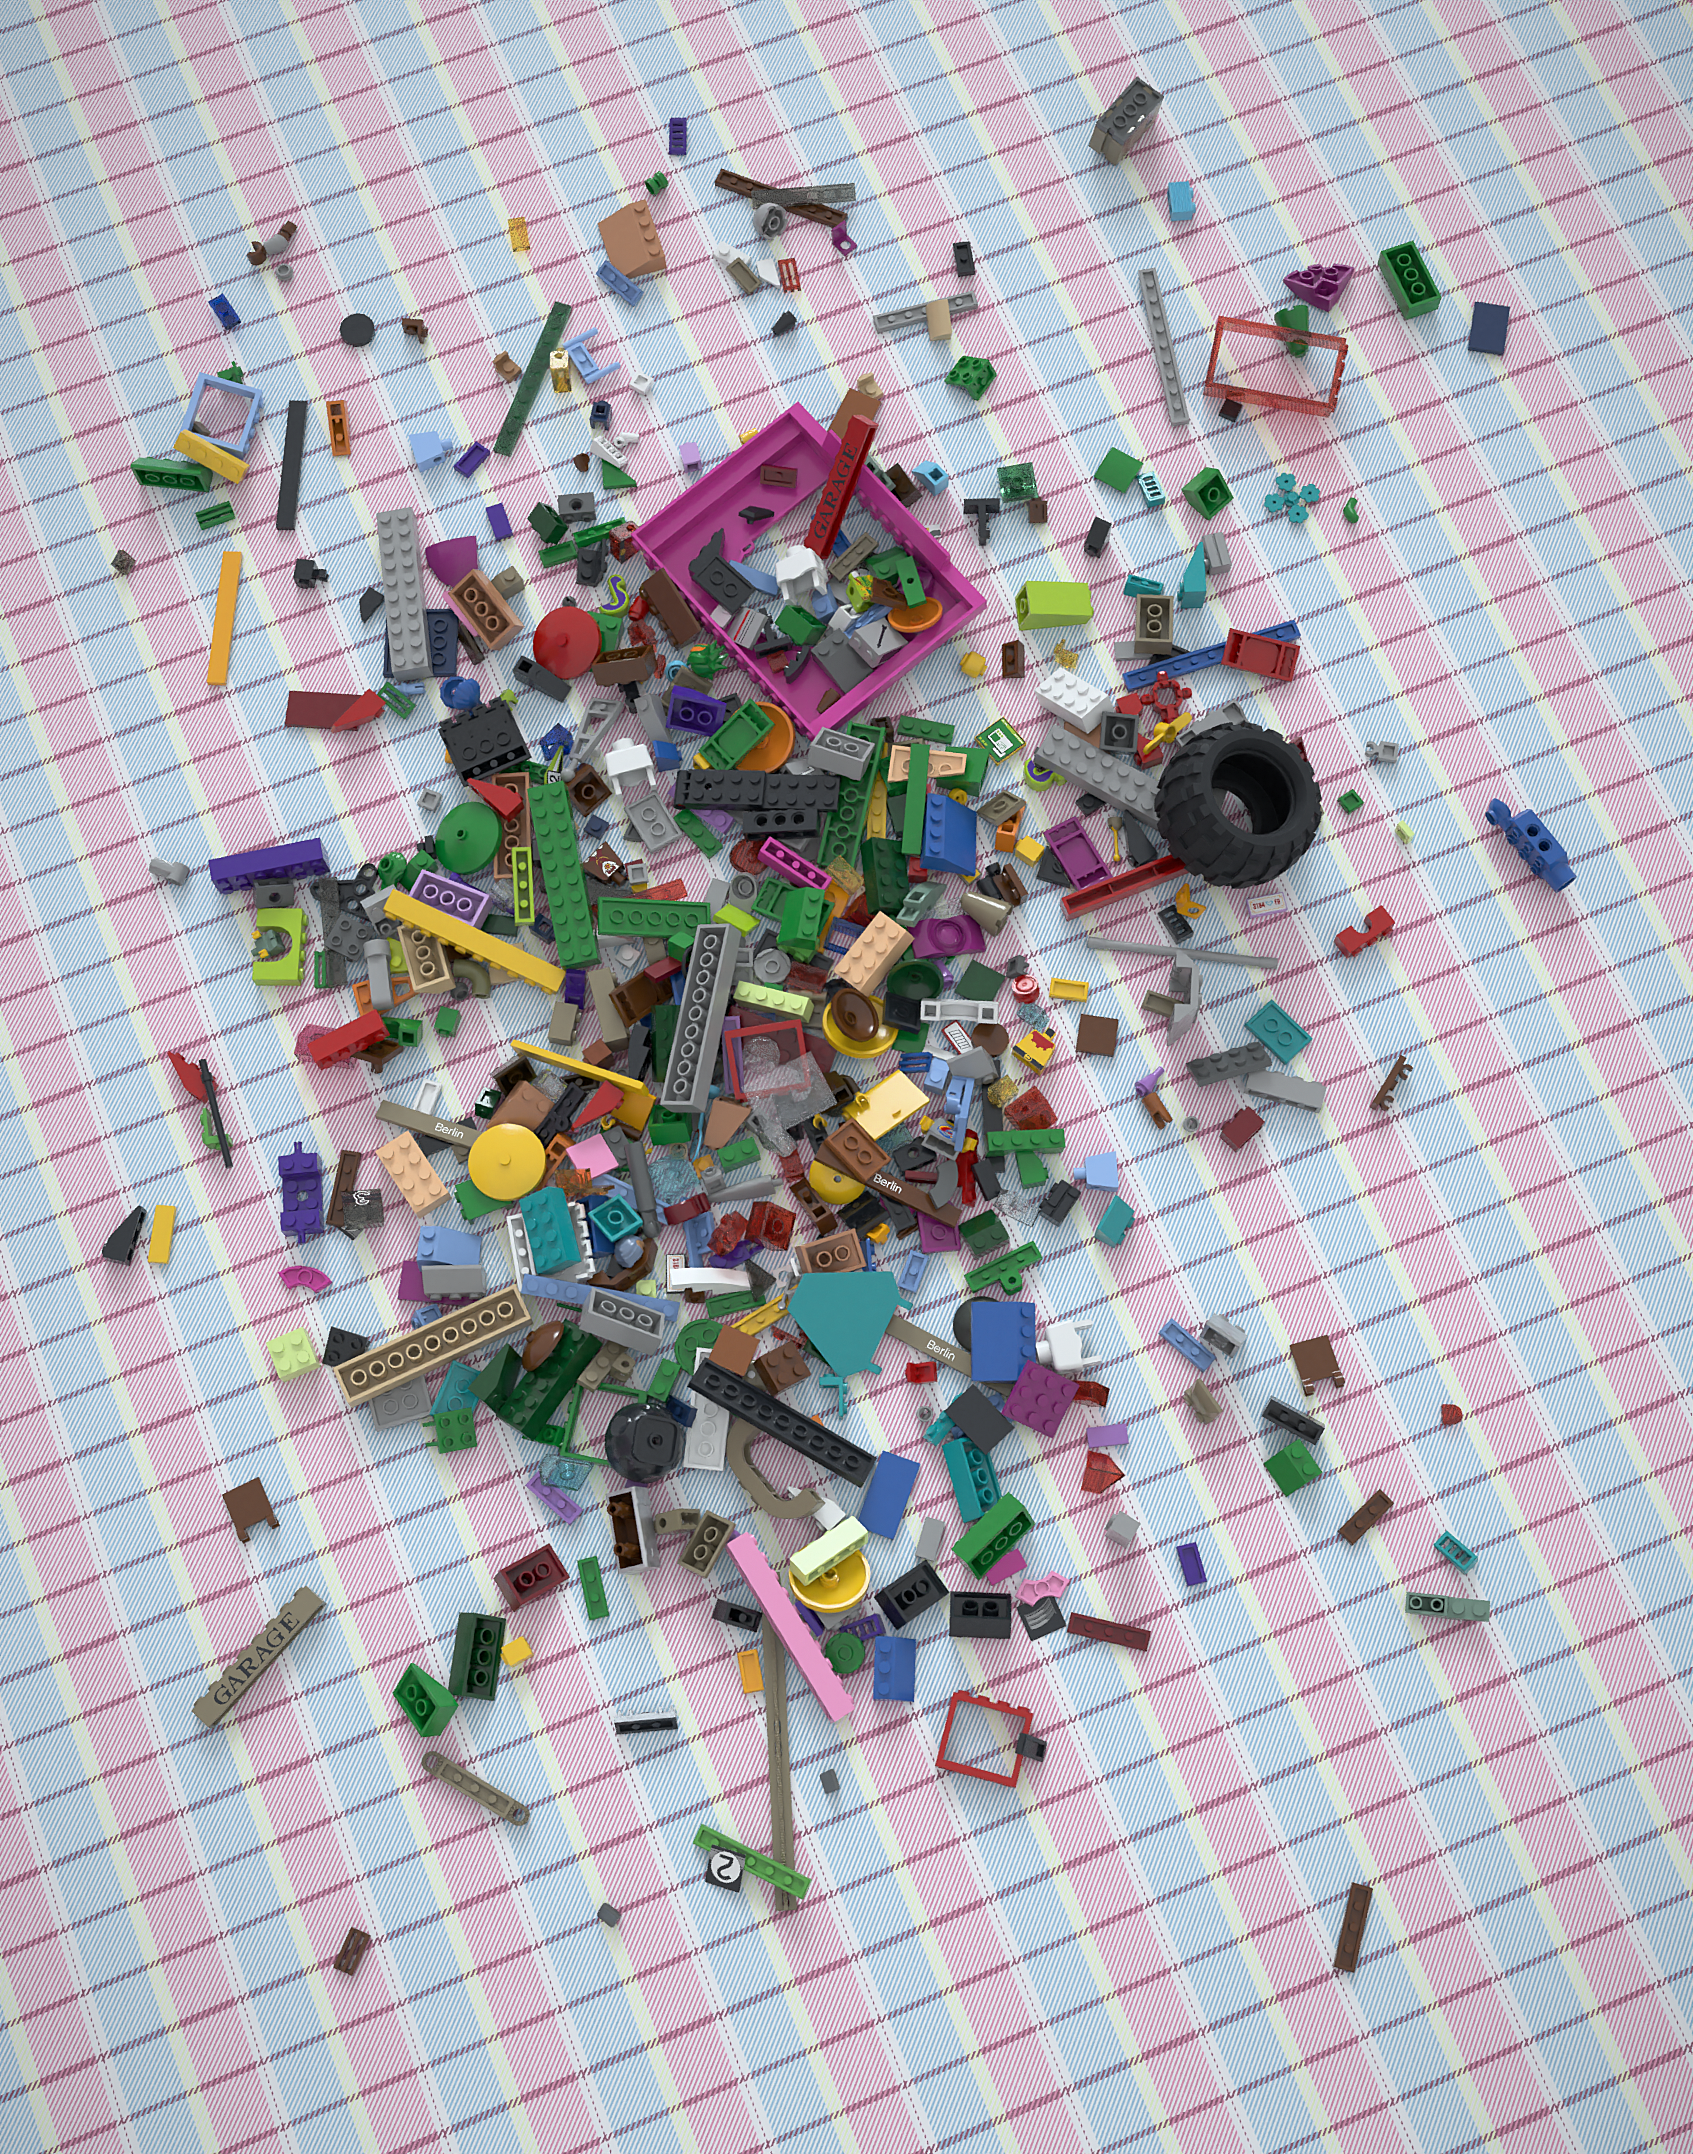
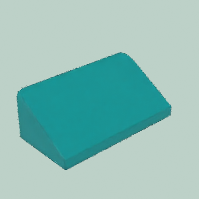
M1129 574L1123 594L1137 598V594L1161 595L1164 584Z

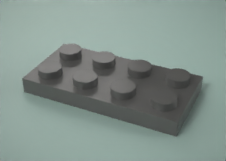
M1251 1042L1245 1046L1231 1048L1222 1053H1214L1205 1058L1194 1059L1186 1063V1066L1198 1087H1202L1272 1066V1061L1259 1042Z

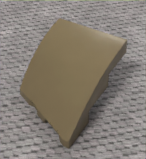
M682 665L661 699L665 716H668L674 685L690 688L707 695L713 683Z

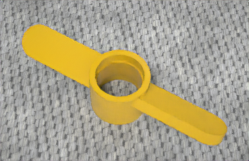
M1185 712L1170 724L1159 722L1153 731L1154 739L1144 747L1143 752L1148 754L1162 742L1172 743L1177 732L1192 721L1191 714Z

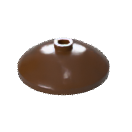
M844 988L833 996L831 1001L832 1017L838 1029L845 1036L857 1042H866L877 1034L879 1028L878 1014L872 1002L863 993L852 988Z
M555 1320L543 1324L527 1335L525 1339L527 1342L522 1353L523 1369L526 1371L534 1370L550 1355L564 1330V1324L561 1321Z

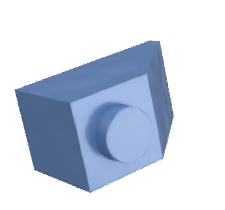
M830 584L826 585L827 594L822 595L818 590H815L812 595V606L817 619L825 624L830 622L839 608Z

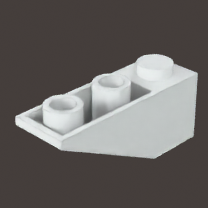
M788 1486L787 1491L789 1494L787 1496L792 1500L802 1490ZM820 1496L825 1504L811 1516L817 1521L815 1525L824 1533L837 1527L846 1518V1514L833 1500Z

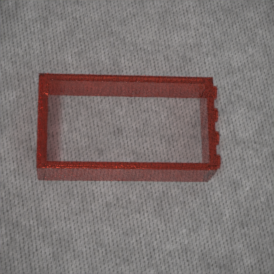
M1219 316L1203 395L1222 399L1228 398L1238 402L1329 418L1337 406L1338 398L1335 395H1338L1342 380L1338 379L1341 378L1345 367V362H1342V360H1345L1348 352L1347 338ZM1223 330L1337 350L1327 403L1213 382Z

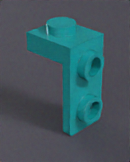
M824 1374L823 1377H819V1387L839 1388V1420H843V1414H847V1402H843V1395H847V1383H843V1377H835V1374Z

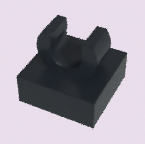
M424 836L425 843L416 844L417 851L420 852L423 849L431 858L437 859L433 836Z

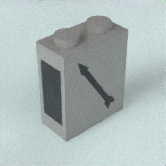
M882 618L856 629L848 644L874 668L888 661L904 648L908 641L896 629L891 627L885 618Z

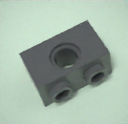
M594 492L558 495L559 516L564 523L572 524L580 521L590 522L597 520Z
M291 877L253 880V901L256 908H286L294 905V884Z

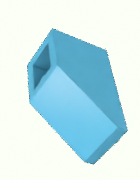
M925 460L912 470V474L934 497L948 487L949 475L937 463Z

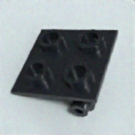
M331 1326L322 1363L336 1367L364 1354L365 1349H368L370 1345L368 1337Z

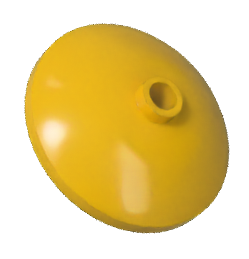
M813 1160L809 1171V1181L811 1187L816 1190L823 1201L834 1205L847 1204L857 1199L865 1189V1185ZM836 1175H839L841 1177V1180L835 1181L834 1177Z

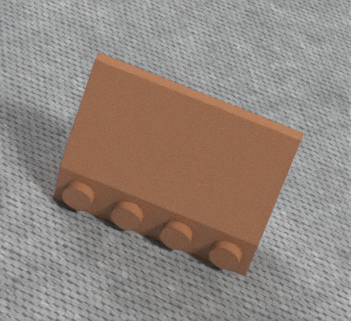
M646 199L630 203L597 223L610 263L628 279L667 268L665 254Z

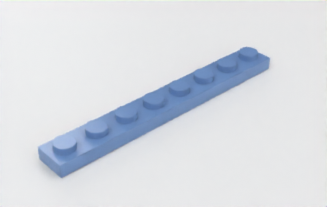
M524 1274L521 1289L523 1294L583 1305L591 1288L594 1287L664 1313V1320L677 1321L680 1302Z

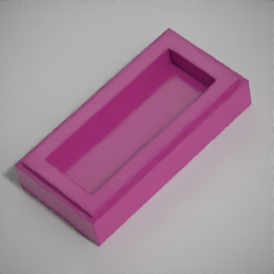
M1017 1548L1004 1555L986 1573V1576L993 1586L1028 1566Z

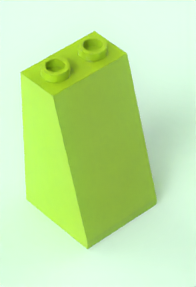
M1026 581L1015 596L1019 631L1087 624L1094 613L1093 606H1091V591L1089 590L1088 583Z

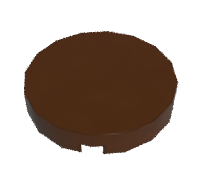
M979 1023L971 1034V1044L974 1049L982 1046L994 1058L1000 1056L1006 1050L1009 1044V1035L1006 1029L999 1023Z

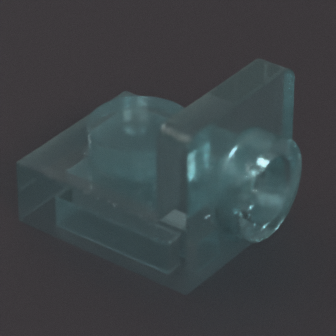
M1035 1003L1024 1004L1016 1013L1018 1018L1031 1025L1038 1032L1050 1020L1045 1010Z

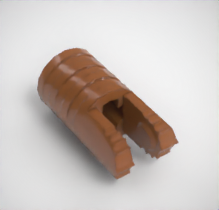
M1156 1092L1150 1093L1141 1100L1159 1129L1162 1130L1166 1126L1165 1122H1172L1171 1115Z

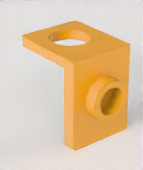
M1185 883L1176 893L1177 913L1197 919L1206 910V906L1190 901L1188 883ZM1190 908H1198V909H1199V910H1198L1197 912H1195V913H1190V912L1188 911Z

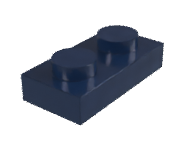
M670 1395L666 1409L672 1412L678 1423L692 1428L698 1409L677 1396Z

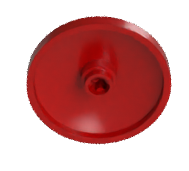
M572 606L560 607L548 613L537 626L533 637V654L536 662L561 680L576 679L587 673L600 654L602 646L601 631L596 620L586 611Z

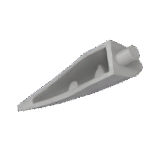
M768 1174L726 1187L707 1195L709 1203L764 1197L776 1194L775 1187L784 1185L782 1177L773 1179L772 1175Z

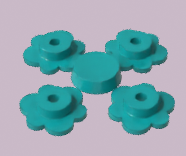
M1282 473L1281 476L1276 478L1275 482L1280 490L1284 489L1287 493L1284 495V498L1279 497L1277 493L1266 495L1264 506L1274 513L1277 510H1282V505L1285 503L1288 507H1292L1288 510L1290 522L1301 524L1303 520L1308 519L1309 514L1306 512L1305 507L1297 505L1300 498L1305 499L1307 503L1311 501L1316 502L1319 500L1320 490L1314 484H1308L1302 487V491L1298 495L1296 492L1291 491L1296 486L1295 476L1291 473Z

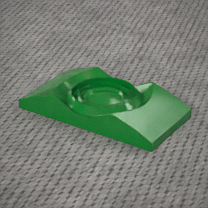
M750 698L698 751L715 770H733L741 764L754 747L764 741L774 728L775 723Z
M767 876L751 909L772 921L781 923L787 892L799 888ZM824 899L818 937L835 906V903Z

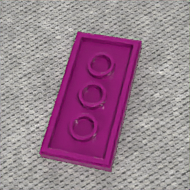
M403 1261L398 1300L466 1307L477 1301L469 1299V1297H461L460 1300H451L449 1297H442V1300H430L424 1294L422 1272L419 1271L417 1262Z

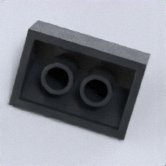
M950 1591L949 1637L1011 1638V1594Z

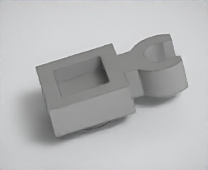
M1372 741L1367 742L1366 747L1372 748V751L1366 750V757L1377 755V761L1396 763L1399 744L1380 741V744L1376 745Z

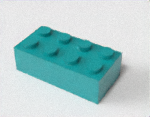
M548 1186L519 1200L537 1274L553 1275L582 1262L563 1188Z

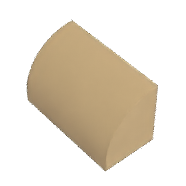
M948 299L937 300L927 304L925 308L930 341L951 339L952 328Z

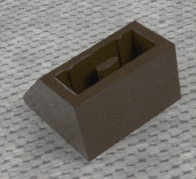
M896 463L885 472L896 485L891 491L892 494L906 508L923 497L899 463Z

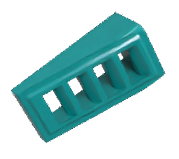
M1154 471L1138 475L1136 478L1147 508L1165 504L1166 497ZM1152 478V480L1143 481V479Z
M1447 1530L1433 1544L1464 1575L1478 1562V1557ZM1450 1539L1451 1542L1444 1549L1442 1545ZM1456 1545L1457 1548L1450 1554L1449 1551ZM1462 1551L1463 1554L1457 1560L1455 1557ZM1469 1557L1470 1560L1465 1565H1462L1461 1563Z

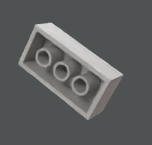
M592 1287L583 1303L579 1329L653 1356L662 1341L665 1314Z

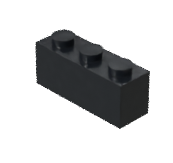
M1272 1395L1262 1410V1417L1313 1445L1317 1444L1325 1429L1324 1423Z

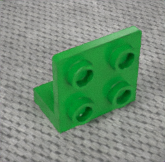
M963 355L944 381L946 384L966 387L971 398L978 401L995 379L997 373L988 359Z

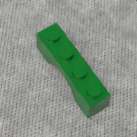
M1064 1128L987 1132L984 1137L985 1157L1005 1156L1020 1151H1037L1042 1154L1062 1153L1066 1147Z

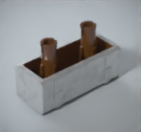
M634 1486L607 1493V1513L610 1519L614 1544L613 1552L615 1554L618 1574L635 1575L661 1568L648 1488Z

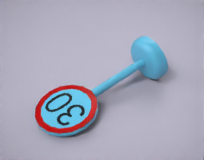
M710 1085L708 1099H715L720 1095V1089ZM700 1113L698 1128L691 1142L689 1150V1162L691 1163L695 1161L700 1148L705 1113Z

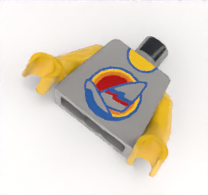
M924 1115L919 1123L921 1125V1132L926 1135L921 1145L955 1161L958 1153L961 1151H955V1143L952 1142L954 1121L938 1118L934 1122V1120ZM969 1137L964 1138L962 1153L970 1149L974 1151L977 1140Z

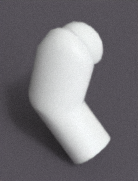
M622 432L614 439V445L617 448H622L629 442L639 443V434Z

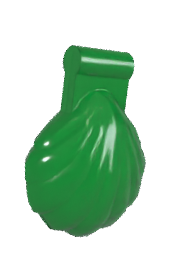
M394 851L386 854L380 860L377 871L382 880L381 890L393 884L397 889V883L403 878L406 872L407 860L401 853Z

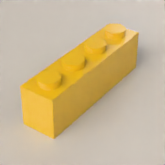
M186 429L180 432L173 446L174 449L236 484L243 481L250 466Z

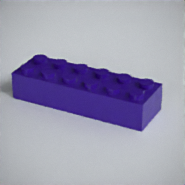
M320 837L208 860L211 881L219 893L225 895L232 894L238 890H251L253 888V880L291 877V879L301 880L307 878V876H321L326 874V872H331L328 853Z

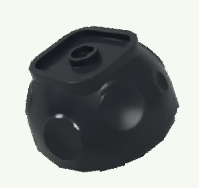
M644 1402L623 1406L614 1413L615 1415L610 1420L605 1433L607 1462L613 1471L633 1482L647 1484L660 1480L677 1466L682 1456L684 1440L682 1429L672 1412L657 1403ZM653 1437L656 1439L655 1445L652 1443Z

